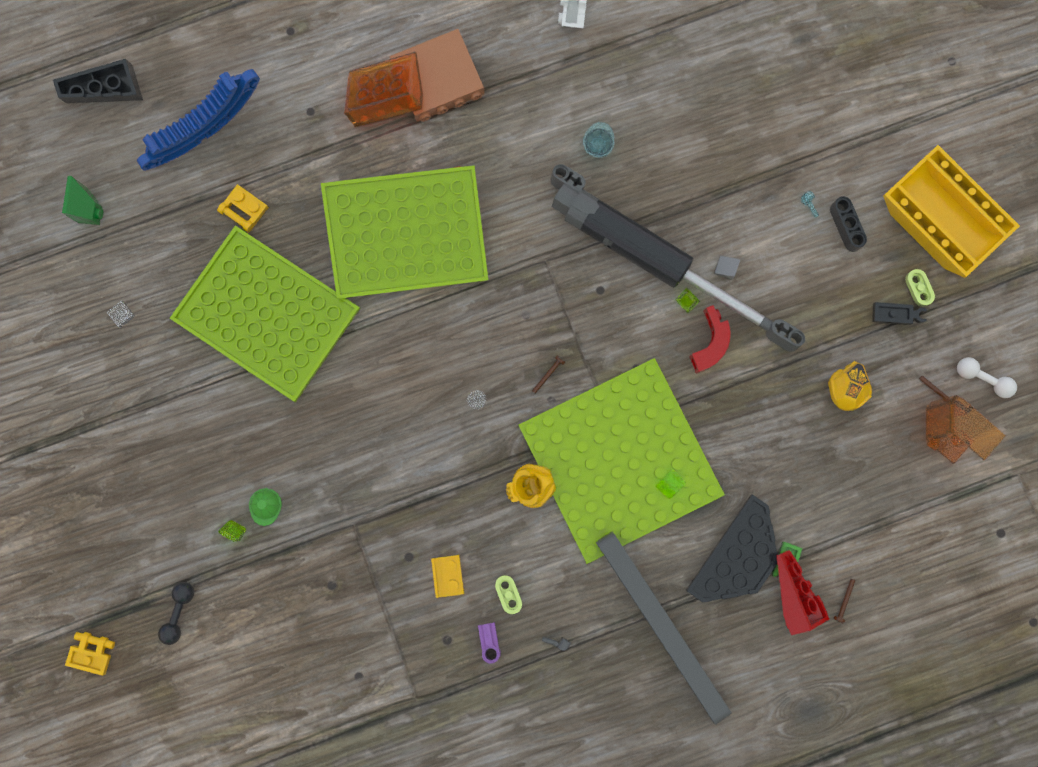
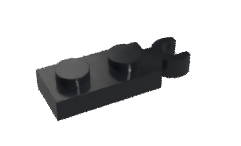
M875 302L873 303L872 322L911 325L914 320L917 323H924L927 319L920 318L919 313H925L927 309L919 308L913 310L914 305Z

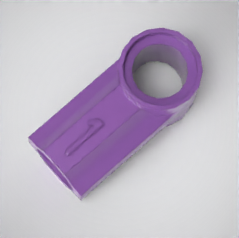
M495 622L478 625L483 660L487 663H495L501 656ZM489 648L496 650L497 656L495 659L487 657L486 651Z

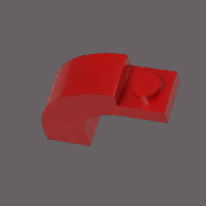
M714 305L706 307L703 311L711 329V342L707 348L689 356L696 374L714 366L724 356L730 343L728 320L720 322V312L718 309H715Z

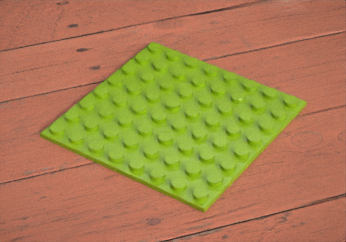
M655 358L518 425L537 464L550 469L556 486L553 497L586 564L604 556L596 541L611 531L615 534L621 545L624 546L725 495Z

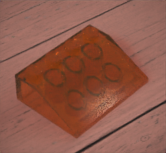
M416 52L349 71L344 114L355 128L422 109L423 91Z

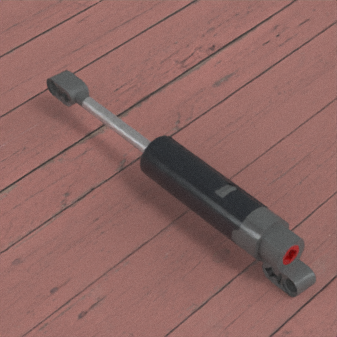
M558 164L553 168L550 182L559 191L553 200L552 208L566 216L564 221L673 288L677 287L682 279L766 330L767 338L786 351L794 352L804 344L805 335L802 331L781 319L773 322L689 270L694 260L691 255L583 190L585 179L582 175L563 164ZM791 338H793L797 344L793 343L791 341Z

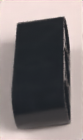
M845 196L839 197L830 206V213L844 246L848 251L856 252L866 244L867 237L852 201ZM838 204L843 205L844 211L838 208ZM845 221L850 222L852 227H847ZM852 238H856L859 241V245H855Z

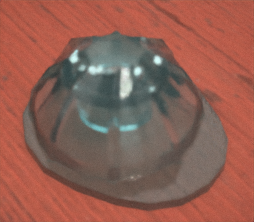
M604 122L594 123L587 130L583 138L585 151L593 157L607 156L614 147L615 139L612 128Z

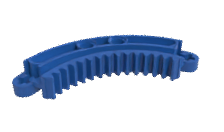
M249 69L243 74L230 76L228 72L219 75L220 79L216 81L218 84L213 86L215 89L210 90L211 94L206 95L207 99L202 100V104L196 105L197 108L192 109L190 114H185V118H179V122H173L172 126L167 125L164 130L159 129L158 133L154 131L150 136L146 134L143 138V142L146 145V153L137 159L141 169L146 171L184 155L202 143L203 139H208L223 128L243 108L256 89L260 78L254 69Z

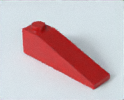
M787 550L777 555L783 616L786 627L789 629L791 636L811 631L830 619L823 601L819 595L815 596L811 590V582L809 580L806 581L802 576V568L792 552Z

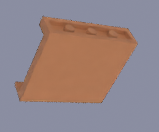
M459 29L389 56L416 122L427 121L433 115L444 114L448 109L453 107L459 108L465 102L470 100L476 101L482 95H485L484 86Z

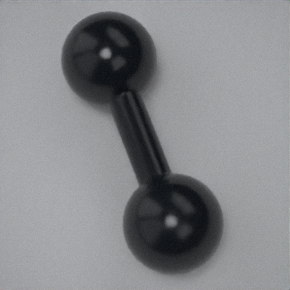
M180 582L172 589L171 595L176 603L169 623L162 625L158 631V638L165 645H173L181 637V629L177 625L183 604L189 603L195 593L193 586L187 582Z

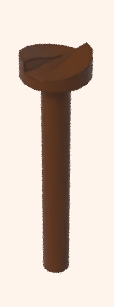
M558 355L555 357L557 361L532 390L535 394L560 363L562 365L566 363Z
M924 376L919 378L950 404L948 408L951 410L955 404H959L957 399L953 401Z
M850 579L838 617L834 616V620L842 624L845 622V619L842 618L855 583L854 579Z

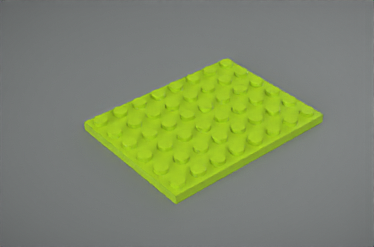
M474 165L321 183L337 299L488 280Z
M234 226L170 319L296 403L352 322L360 307L346 298L337 299L336 291L248 233Z

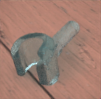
M808 191L801 197V202L810 208L816 218L819 214L811 202L815 195Z

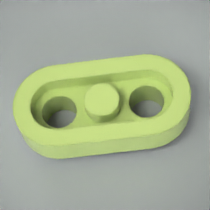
M920 269L909 272L906 275L905 281L914 302L921 307L931 304L935 299V294L925 272ZM913 277L917 279V283L913 282ZM921 294L925 296V300L920 298Z
M500 576L495 583V588L503 609L509 614H516L521 610L522 600L515 582L510 576ZM502 582H508L509 587L507 589L502 588ZM510 600H514L516 602L515 607L509 606Z

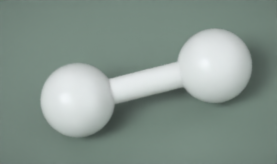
M963 358L957 365V372L961 377L965 379L978 377L994 386V392L1001 398L1012 397L1017 391V384L1012 378L1000 377L997 379L981 371L978 361L974 358Z

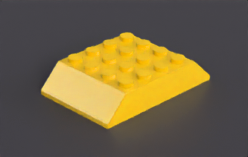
M939 145L930 151L883 195L890 215L944 269L964 278L1020 227Z

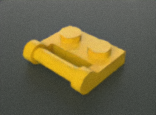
M237 184L226 200L218 206L217 211L234 220L248 233L269 207ZM233 204L251 218L248 221L230 209L231 205Z

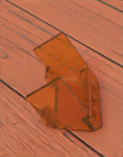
M954 395L932 401L926 407L927 445L931 449L939 451L952 464L960 458L968 447L982 460H985L1006 436L959 396Z

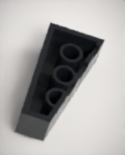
M127 59L53 79L57 96L65 103L143 100L133 65Z

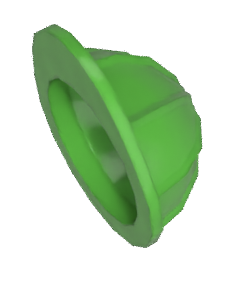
M268 488L259 489L254 492L249 502V509L254 522L262 526L274 523L282 507L279 494Z

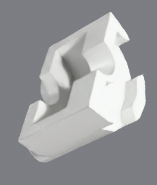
M561 0L560 6H564L563 13H559L558 24H562L561 26L584 28L587 0Z

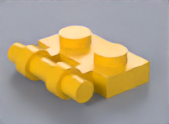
M76 632L74 640L80 641L79 646L73 645L70 647L65 666L102 676L106 675L111 655L105 654L104 651L105 648L113 649L115 642L103 636L99 638L92 636L91 633ZM88 644L97 645L96 651L87 649Z

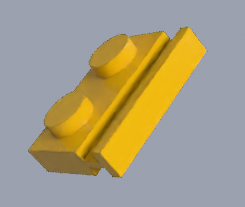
M460 555L432 558L436 598L464 594Z

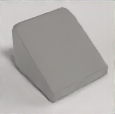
M720 256L714 274L732 280L735 277L740 260Z

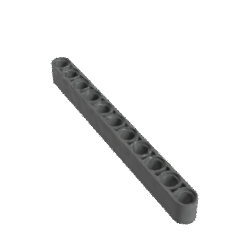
M611 531L596 541L601 552L713 723L716 725L732 713L615 534Z

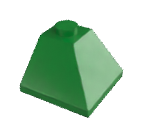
M68 176L62 213L77 223L100 225V220L103 218L102 206L86 186L74 177Z

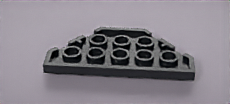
M753 494L750 495L686 589L688 593L704 603L759 592L778 564L776 540L773 525L771 524L769 506Z

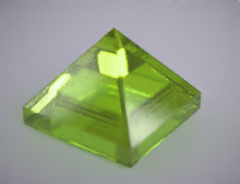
M688 288L675 299L687 313L700 302Z

